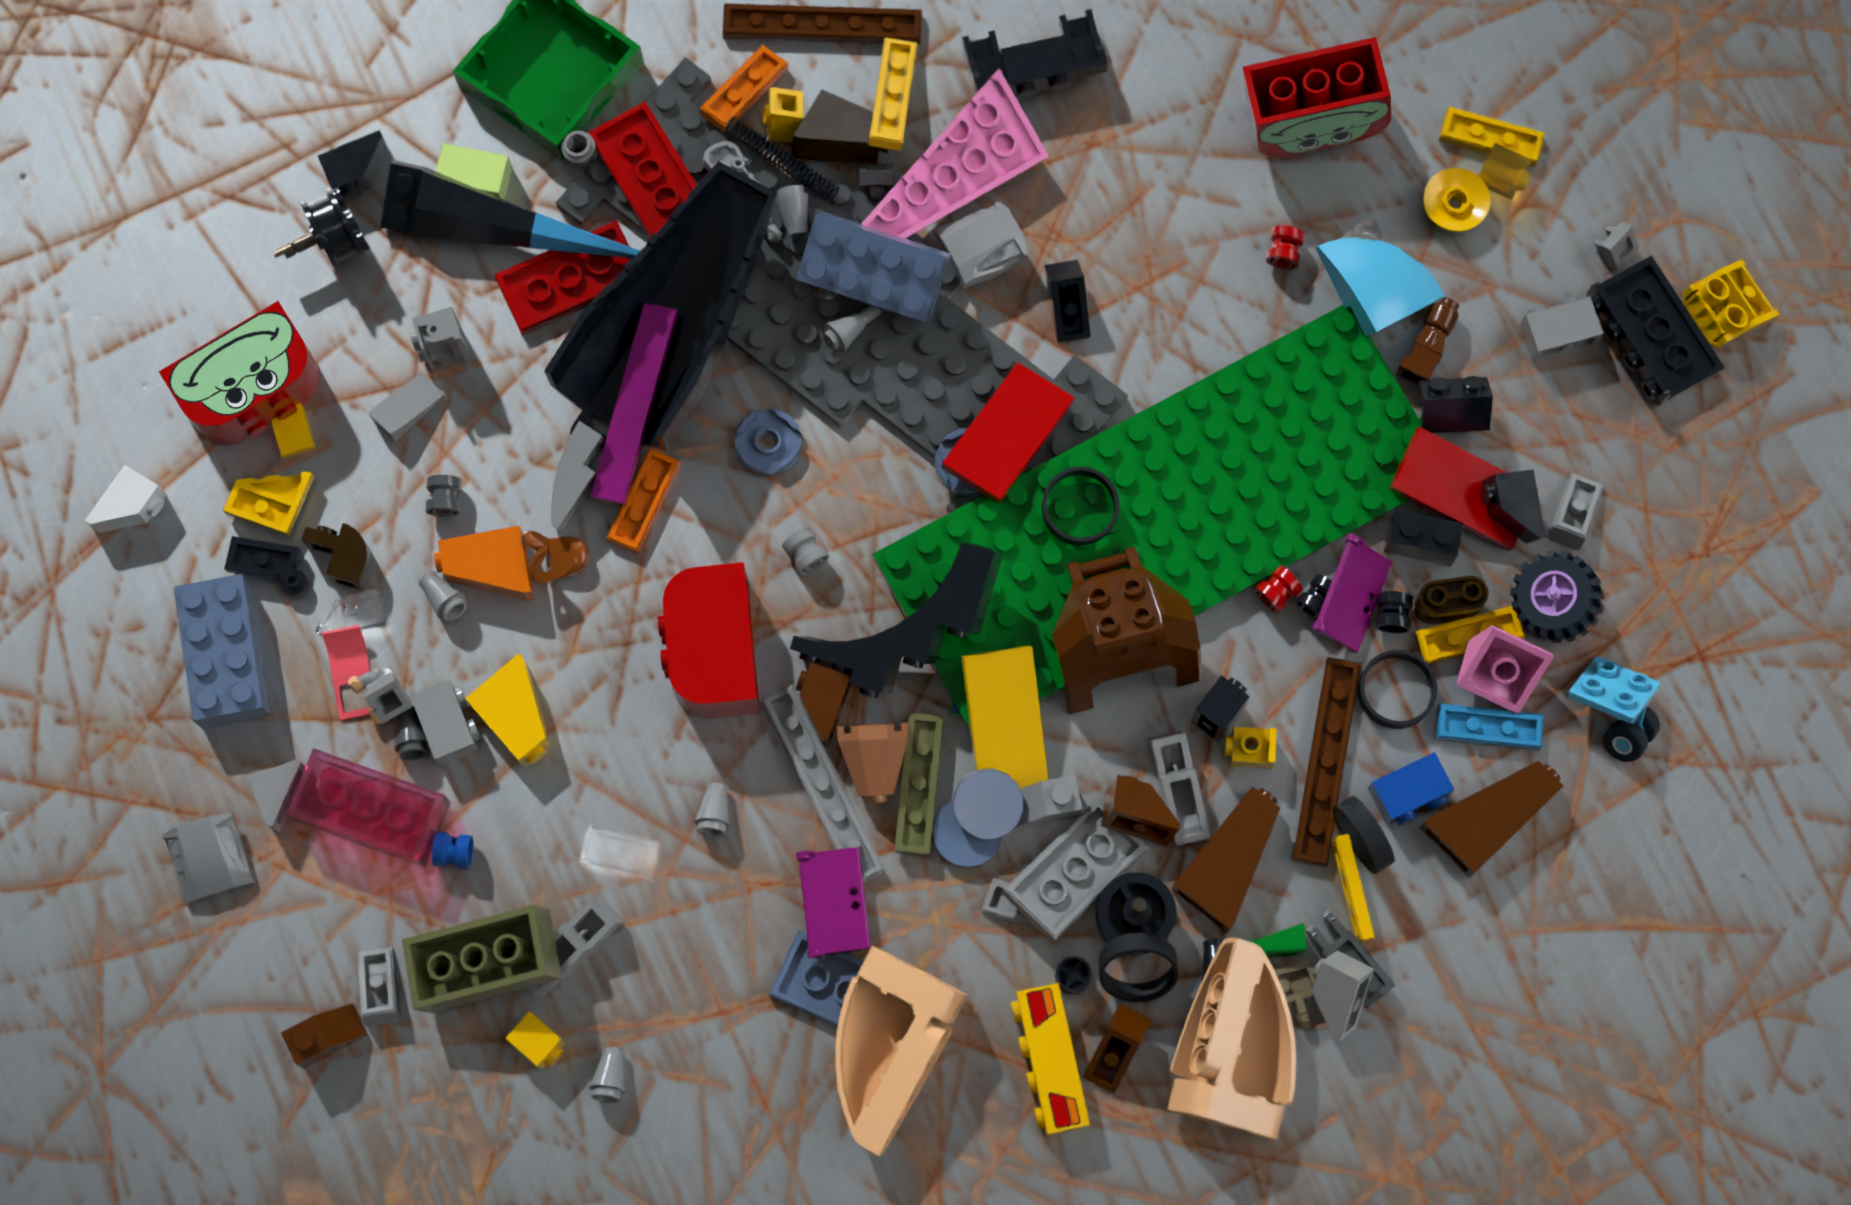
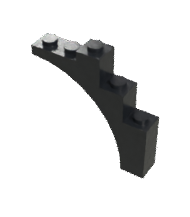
M961 542L953 565L937 591L915 613L896 626L873 636L850 641H828L809 636H793L790 649L800 652L799 658L819 664L821 659L832 663L831 669L845 674H851L852 672L850 684L859 686V693L879 698L880 694L892 693L902 657H904L902 663L917 668H923L924 664H936L946 627H948L947 633L967 639L968 633L980 634L1004 553L974 543Z

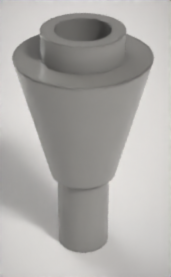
M870 305L858 314L855 313L824 324L822 337L826 345L833 351L837 350L844 353L865 328V325L881 315L879 307Z

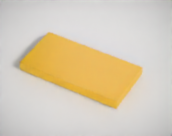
M1032 646L962 655L975 771L980 769H997L1007 773L1018 784L1020 789L1048 780Z

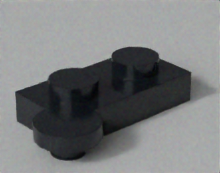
M232 536L224 567L227 572L279 581L281 590L290 597L302 595L308 587L306 575L298 570L302 553L299 547Z

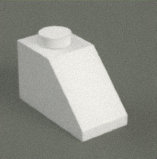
M124 465L87 516L85 522L98 533L147 523L151 516H156L161 511L166 493L157 484Z

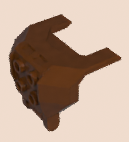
M1135 547L1124 549V553L1082 564H1078L1075 561L1067 564L1072 588L1053 631L1052 639L1064 679L1068 714L1093 709L1092 689L1101 682L1163 666L1175 667L1176 685L1178 687L1202 680L1200 640L1188 599L1141 566ZM1119 569V570H1116V571H1112V572H1108V573H1104V574L1092 576V577H1090V578L1087 579V580H1084V579H1083V577H1087V576H1091V575H1095V574H1099V573H1103V572H1107V571Z

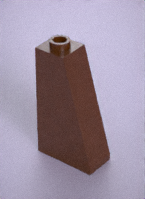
M1537 761L1428 817L1419 829L1470 878L1564 785L1559 781L1561 779L1559 774L1550 765L1545 764L1543 766Z
M1253 786L1171 889L1226 934L1236 921L1280 811V807L1276 805L1277 799L1263 788L1258 791Z

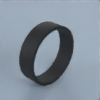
M1088 467L1066 469L1057 474L1046 487L1041 504L1043 521L1050 533L1064 543L1075 546L1096 543L1110 532L1117 519L1119 497L1116 488L1104 474ZM1074 475L1088 476L1099 481L1108 490L1113 502V517L1110 524L1097 535L1086 538L1069 536L1060 531L1051 521L1047 511L1048 493L1057 482L1066 477Z
M1390 650L1374 657L1364 669L1358 683V698L1364 712L1375 723L1391 729H1404L1419 723L1429 713L1437 697V680L1432 668L1423 658L1406 650ZM1389 658H1400L1414 663L1424 672L1430 685V701L1422 714L1410 720L1394 721L1379 715L1370 706L1365 695L1364 683L1367 672L1376 663Z
M1351 796L1333 807V814L1342 835L1349 834L1354 854L1371 873L1377 874L1395 862L1393 850L1382 828L1368 808L1357 797Z
M1149 933L1125 934L1108 942L1099 954L1098 966L1101 986L1108 994L1123 1001L1146 1002L1155 1000L1171 991L1178 980L1176 951L1167 940ZM1131 952L1154 953L1164 957L1172 965L1162 977L1139 984L1119 981L1105 971L1106 966L1113 959Z

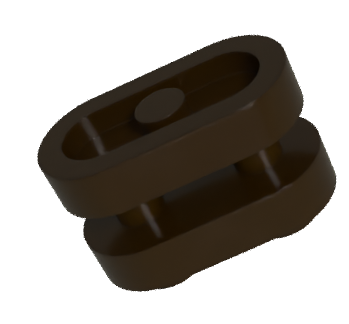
M1476 576L1430 581L1421 588L1414 600V614L1421 622L1426 624L1452 622L1475 616L1480 612L1488 599V587L1482 579Z

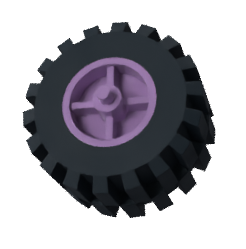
M1554 550L1546 551L1547 556L1542 557L1540 554L1533 556L1534 562L1530 565L1525 562L1521 566L1524 570L1522 574L1516 573L1513 579L1516 587L1511 588L1510 593L1514 598V602H1511L1512 608L1518 616L1516 617L1539 638L1545 641L1550 639L1553 643H1561L1563 639L1571 642L1576 640V635L1581 634L1585 636L1589 633L1587 628L1591 624L1595 627L1599 620L1596 616L1598 613L1603 612L1604 606L1601 603V599H1605L1604 591L1600 586L1602 583L1591 567L1580 557H1574L1565 551H1562L1561 554H1557Z

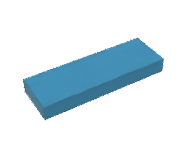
M1439 703L1437 706L1435 740L1540 751L1542 749L1544 714L1519 712L1517 714L1507 710Z

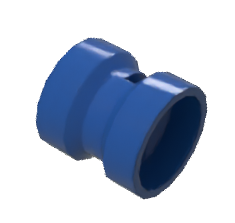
M437 831L432 846V866L444 868L449 864L455 865L458 869L469 870L473 857V835L460 834L458 837L450 836L448 832Z

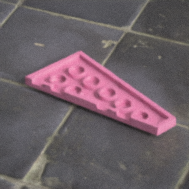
M1000 69L992 75L861 224L906 239L1049 157Z

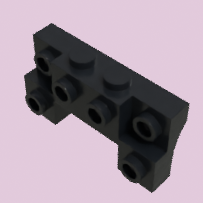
M1092 9L1085 10L1084 17L1067 20L1066 15L1059 16L1058 25L1061 36L1002 48L1001 54L995 30L988 31V38L970 41L969 35L963 36L962 47L975 93L984 86L998 69L1001 70L1015 97L1020 99L1030 98L1036 95L1037 92L1045 90L1053 92L1062 91L1073 85L1074 79L1107 72L1108 62L1098 35Z

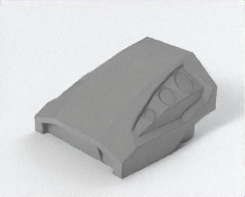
M998 201L994 202L991 207L939 227L933 234L936 240L940 239L946 252L951 254L950 259L961 278L960 284L962 288L991 280L1012 267L1024 263L1028 255L1020 227L1009 208Z
M226 813L208 816L177 826L162 834L173 862L185 905L194 904V901L236 887L255 884L247 853L233 814Z

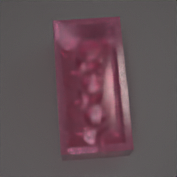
M313 748L286 814L298 823L425 868L432 852L435 833L437 831L440 832L451 802L444 794Z

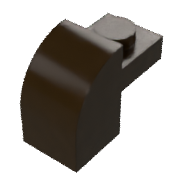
M345 523L342 524L339 536L336 530L320 525L317 526V529L305 527L301 540L307 548L332 555L326 571V576L334 584L365 592L372 571L373 558L369 546L360 533Z

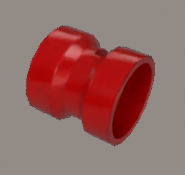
M1288 225L1273 227L1270 238L1273 245L1268 249L1266 262L1280 269L1292 270L1298 268L1301 258L1298 251L1304 244V231Z
M1280 565L1272 572V578L1268 581H1262L1254 588V591L1259 600L1271 612L1278 614L1285 608L1288 598H1296L1303 591V588L1298 579L1287 568Z

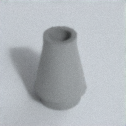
M573 131L564 138L562 142L563 155L574 163L578 169L585 170L594 160L595 142L590 134L584 131Z
M792 185L778 189L776 203L787 228L788 237H799L808 234V193L804 192V186Z
M435 571L428 572L420 579L419 586L424 590L438 618H444L445 621L450 622L464 613L467 608L465 595L439 577Z
M721 783L707 784L705 796L695 819L699 834L707 837H723L726 829L730 827L727 800L728 787Z
M615 1047L603 1048L602 1057L589 1087L592 1090L591 1097L593 1099L607 1103L620 1102L621 1095L625 1093L624 1050Z

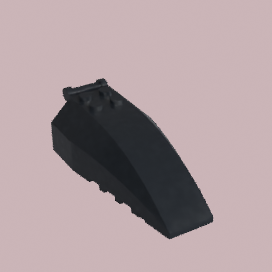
M718 161L688 194V199L670 214V219L656 234L653 233L645 247L634 259L631 258L624 265V270L610 285L607 284L580 314L544 370L551 387L581 410L570 430V435L578 421L589 427L594 418L608 427L610 426L644 303L676 309L679 313L642 446L668 452L703 397L765 236L778 197L775 191ZM605 441L601 445V449L604 448Z

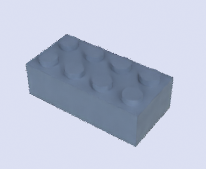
M820 212L815 214L796 280L922 322H927L932 317L951 254L851 220Z
M243 574L175 586L174 594L193 721L202 729L271 716L252 584Z

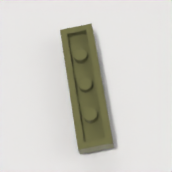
M909 713L908 740L904 754L895 853L930 856L944 716Z

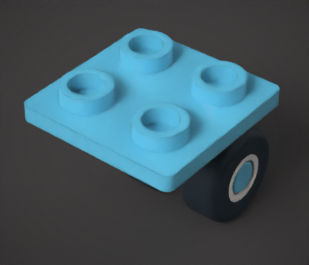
M1595 657L1569 691V698L1618 719L1607 729L1603 740L1606 750L1617 760L1623 762L1638 760L1647 749L1648 742L1653 741L1660 730V722L1656 713L1647 707V704L1658 691L1660 683L1642 673H1637L1617 665L1611 660Z

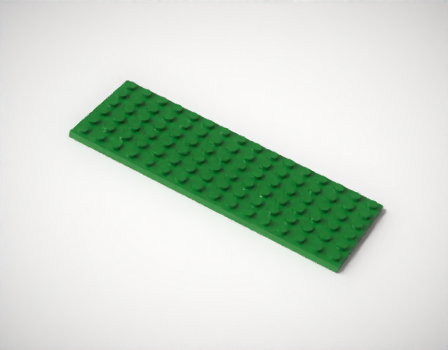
M1341 305L1020 475L999 504L983 495L873 553L872 558L907 618L915 613L937 591L953 565L961 542L974 543L1004 553L980 634L968 633L967 639L947 633L948 627H946L936 664H932L971 734L962 655L1030 645L1033 648L1039 701L1064 688V679L1053 644L1052 634L1072 588L1067 570L1068 563L1077 561L1078 564L1121 554L1124 553V549L1135 547L1141 566L1188 599L1195 618L1272 576V572L1280 565L1287 568L1411 501L1389 490L1415 429L1420 427V420L1370 335L1365 337L1351 307L1345 308L1344 305ZM1072 467H1088L1101 472L1113 483L1119 497V513L1110 532L1098 542L1085 546L1070 545L1054 537L1047 529L1041 512L1043 495L1049 482L1060 472ZM1074 475L1060 480L1052 487L1047 496V511L1051 521L1060 531L1069 536L1086 538L1097 535L1110 524L1113 517V502L1108 490L1099 481L1088 476ZM1115 569V570H1111V571H1107V572H1103V573H1099V574H1095V575L1083 577V579H1084V580H1087V579H1089V578L1092 577V576H1096V575H1100V574H1104V573L1116 571V570H1119V569Z

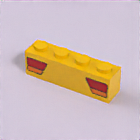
M1059 983L1016 992V1001L1010 1003L1014 1022H1021L1024 1036L1018 1037L1022 1058H1029L1032 1072L1026 1073L1030 1094L1037 1093L1040 1107L1034 1108L1038 1130L1045 1128L1046 1137L1089 1128L1090 1122Z

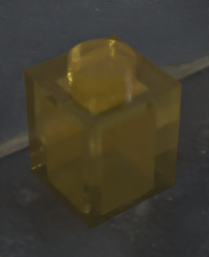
M1495 143L1480 171L1479 177L1486 183L1489 190L1512 200L1517 190L1524 192L1532 176L1531 173L1527 172L1532 160Z

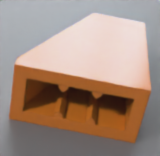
M520 525L438 540L439 552H434L435 566L438 573L443 572L448 582L526 601L535 600L529 572L530 566L526 542Z

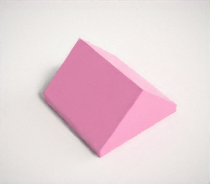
M1491 625L1468 641L1457 679V686L1519 714L1554 658V655Z

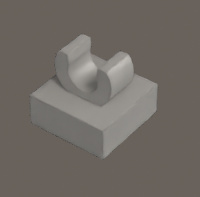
M1621 222L1616 228L1607 226L1605 228L1607 238L1604 241L1597 238L1594 240L1595 247L1600 254L1604 255L1607 266L1617 271L1639 249L1633 227L1624 222Z

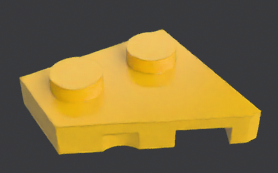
M301 472V475L286 477L271 475L263 479H236L223 511L229 516L289 537L311 487L314 475L310 472Z

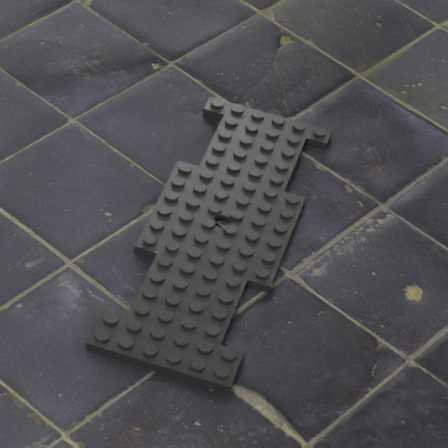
M685 57L646 100V103L696 184L708 173L702 164L704 152L716 143L729 141L736 144L743 157L747 158V162L744 165L745 169L749 173H753L754 178L765 187L777 193L778 189L786 186L803 185L799 181H795V178L791 179L772 163H769L768 160H765L764 157L762 158L760 154L757 155L756 151L753 152L752 148L748 149V146L739 143V140H735V137L724 133L699 114L700 108L693 102L712 81L709 74ZM599 154L556 201L557 207L582 227L605 202L647 235ZM808 160L805 163V167L809 166V170L814 169V172L818 171V175L822 174V179L826 177L827 181L831 180V184L835 183V187L839 186V192L832 199L833 204L831 205L829 201L826 202L825 198H821V195L817 196L816 192H812V189L808 190V186L804 187V192L808 193V234L799 237H788L787 228L777 203H775L771 217L773 218L774 225L783 234L781 241L778 243L768 240V233H765L746 289L726 338L840 428L863 403L934 459L943 439L948 434L958 429L968 428L1016 363L1019 362L1075 397L1073 405L1022 474L1098 435L1128 399V395L1076 355L1052 379L954 304L951 299L962 286L960 284L961 278L951 259L949 260L930 320L922 322L879 307L881 315L865 325V328L844 353L831 350L822 337L824 324L855 313L858 314L871 304L838 294L834 299L827 298L821 300L814 294V285L796 280L815 214L826 212L861 224L878 204L870 200V197L819 160ZM917 233L906 238L935 248ZM957 494L947 506V511L950 513L983 496V494L968 497Z

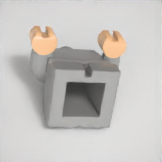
M388 668L384 670L375 669L360 677L353 676L348 680L349 686L356 694L361 693L363 688L367 689L363 696L371 707L368 711L369 716L376 724H383L412 707L410 697L393 671Z

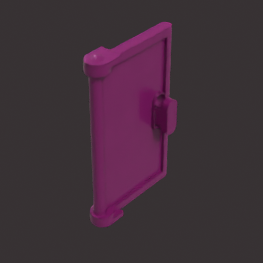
M1348 534L1345 540L1344 551L1316 622H1313L1311 629L1319 635L1328 636L1350 651L1358 653L1392 561L1365 545L1366 541L1360 537Z
M855 847L814 852L813 850L797 852L796 858L799 861L808 941L807 957L809 959L826 957L825 955L871 949L860 848Z

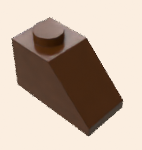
M810 663L807 672L801 671L796 690L800 691L801 703L822 745L829 747L851 686V676Z
M1117 775L1105 791L1101 827L1166 846L1179 831V821L1151 784L1139 781L1132 776Z
M353 1003L314 1015L281 1032L295 1064L304 1069L369 1036Z
M1120 1003L1083 1078L1115 1094L1152 1019Z

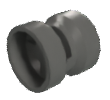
M452 475L429 476L426 489L431 494L426 501L425 512L438 517L459 515L460 502L457 500V493L461 491V479Z

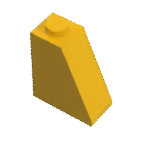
M518 653L465 699L522 767H524L527 763L533 765L547 753L545 748L550 743L528 665Z

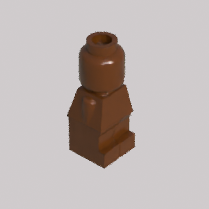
M1442 297L1439 302L1431 306L1424 319V329L1414 341L1410 357L1404 355L1396 376L1417 386L1419 380H1430L1442 357L1445 338L1452 334L1460 318L1458 313L1460 305L1456 301Z

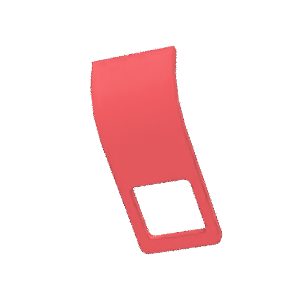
M360 625L322 632L330 662L339 718L341 720H348L369 715L368 711L371 707L344 712L340 692L341 686L349 685L348 680L351 677H360L370 671L366 645Z

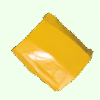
M1743 259L1715 271L1702 280L1688 286L1682 292L1684 306L1709 344L1718 348L1723 347L1728 342L1749 331L1769 323L1780 315L1769 304L1745 268L1746 264Z

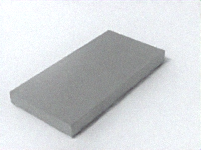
M1098 798L1001 893L1052 943L1101 896L1103 890L1111 881L1121 876L1148 848L1138 837L1101 827L1104 804Z

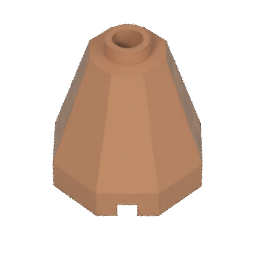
M894 723L851 725L850 733H845V726H837L838 743L858 796H866V803L887 802V795L894 794L908 740V723H900L901 730H894Z

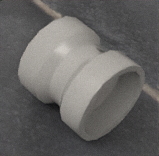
M810 527L803 528L794 533L782 544V548L788 556H795V567L800 575L814 571L829 558L824 547L818 546L816 543V535Z

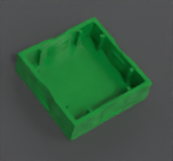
M512 0L498 23L477 41L453 70V74L459 88L563 161L565 158L562 152L564 138L573 131L587 132L641 67L644 59L640 45L603 19L586 12L575 0Z

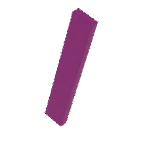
M648 303L643 305L590 497L594 500L626 506L679 313L676 309Z

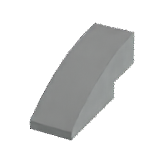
M578 421L567 441L559 461L553 486L551 526L562 532L594 483L596 472L588 468V465L606 439L581 421Z
M1178 731L1148 738L1163 801L1180 823V829L1173 837L1175 845L1179 846L1211 838L1186 733Z
M601 896L591 898L568 923L562 924L554 932L562 979L528 988L538 999H541L575 970L623 924L624 920Z

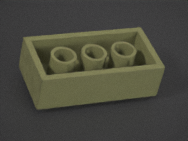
M537 905L518 908L402 939L413 1010L434 1013L562 979L550 910Z

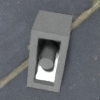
M1076 775L1040 781L1021 788L1023 812L1018 824L1013 829L1079 817L1082 813V804Z
M1338 950L1327 958L1320 959L1315 966L1313 978L1316 980L1312 994L1333 1039L1340 1042L1356 1030L1375 969Z

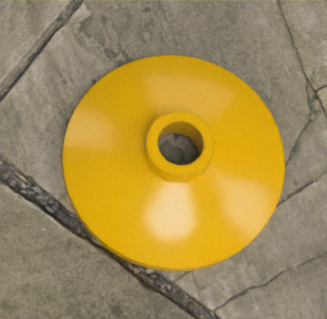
M1448 168L1436 173L1428 181L1423 193V206L1429 219L1436 226L1450 232H1465L1477 227L1487 216L1491 204L1490 192L1486 183L1474 172L1463 168ZM1452 200L1458 201L1460 208H1452L1449 202Z

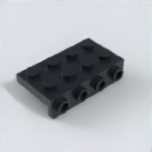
M1652 255L1602 283H1594L1586 293V296L1592 299L1596 314H1599L1605 323L1607 336L1613 343H1618L1624 353L1623 358L1627 367L1633 372L1636 371L1642 381L1641 385L1645 395L1650 400L1654 399L1658 407L1714 377L1725 369Z

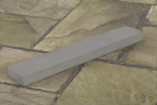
M793 685L761 699L834 849L860 848L863 882L884 873L885 869Z

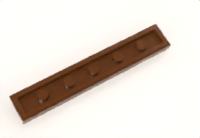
M724 3L722 34L723 39L884 44L886 37L921 45L922 9Z
M1327 657L1325 660L1291 862L1327 868L1335 824L1333 807L1338 805L1361 663Z

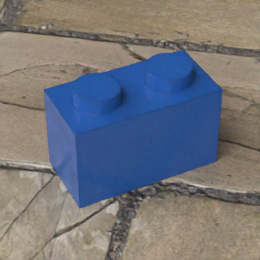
M1435 752L1373 781L1368 787L1386 825L1397 822L1398 826L1416 819L1417 815L1415 812L1425 807L1433 811L1449 803L1447 797L1455 790Z

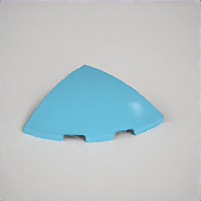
M1351 237L1329 241L1315 247L1345 308L1351 307L1365 337L1386 328L1445 296L1438 282L1419 261H1416L1402 249L1380 240Z

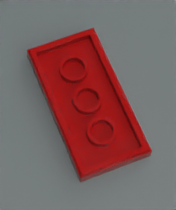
M644 101L587 133L594 139L597 153L650 238L653 233L656 234L670 219V214L688 199V194L697 184L648 104Z
M617 220L590 232L629 246ZM548 250L494 274V277L521 335L524 336L586 308L607 284L610 285L624 270V265L631 258Z
M1017 362L944 459L941 468L999 504L1073 405L1075 397Z
M1421 427L1416 428L1389 490L1447 520L1464 523L1463 528L1507 551L1513 550L1518 537L1488 515L1487 507L1481 499L1482 480L1494 474L1507 472Z

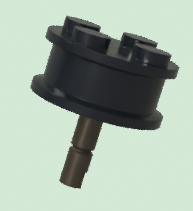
M331 188L326 189V196L310 204H307L305 201L300 202L310 222L308 227L311 232L272 252L275 258L284 254L288 259L296 255V253H300L318 244L320 250H325L336 270L340 268V261L356 253L362 257L365 255L364 251L370 248L363 234L359 231L360 228L351 211L346 207L347 204L339 189L331 190Z
M1139 872L1127 873L1111 881L1103 890L1096 910L1097 927L1106 943L1130 933H1149L1167 940L1176 920V904L1169 888L1158 878ZM1131 952V953H1126V954H1127V955H1144V954H1147V953H1150V952Z

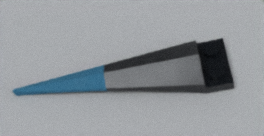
M392 160L390 163L380 228L412 234L413 237L635 258L641 251L513 204L427 167Z

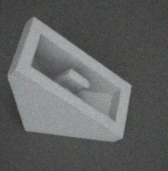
M295 759L248 779L265 824L278 833L308 769L303 763Z

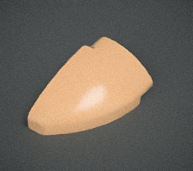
M1229 937L1221 943L1210 963L1184 1024L1170 1067L1171 1074L1184 1079L1175 1078L1167 1110L1225 1128L1277 1140L1285 1110L1283 1105L1292 1104L1295 1090L1296 1045L1291 1014L1285 993L1275 970L1261 947L1239 938Z
M873 945L856 977L852 978L844 997L835 1041V1067L838 1092L852 1137L858 1145L881 1156L901 1126L953 1032V1028L948 1024L954 1023L968 995Z

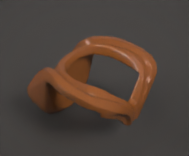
M536 531L524 532L526 544L536 551L529 567L530 576L534 583L545 585L554 580L575 577L587 567L590 553L586 544L581 539L571 536L547 538ZM548 552L550 568L548 572H543L539 568Z

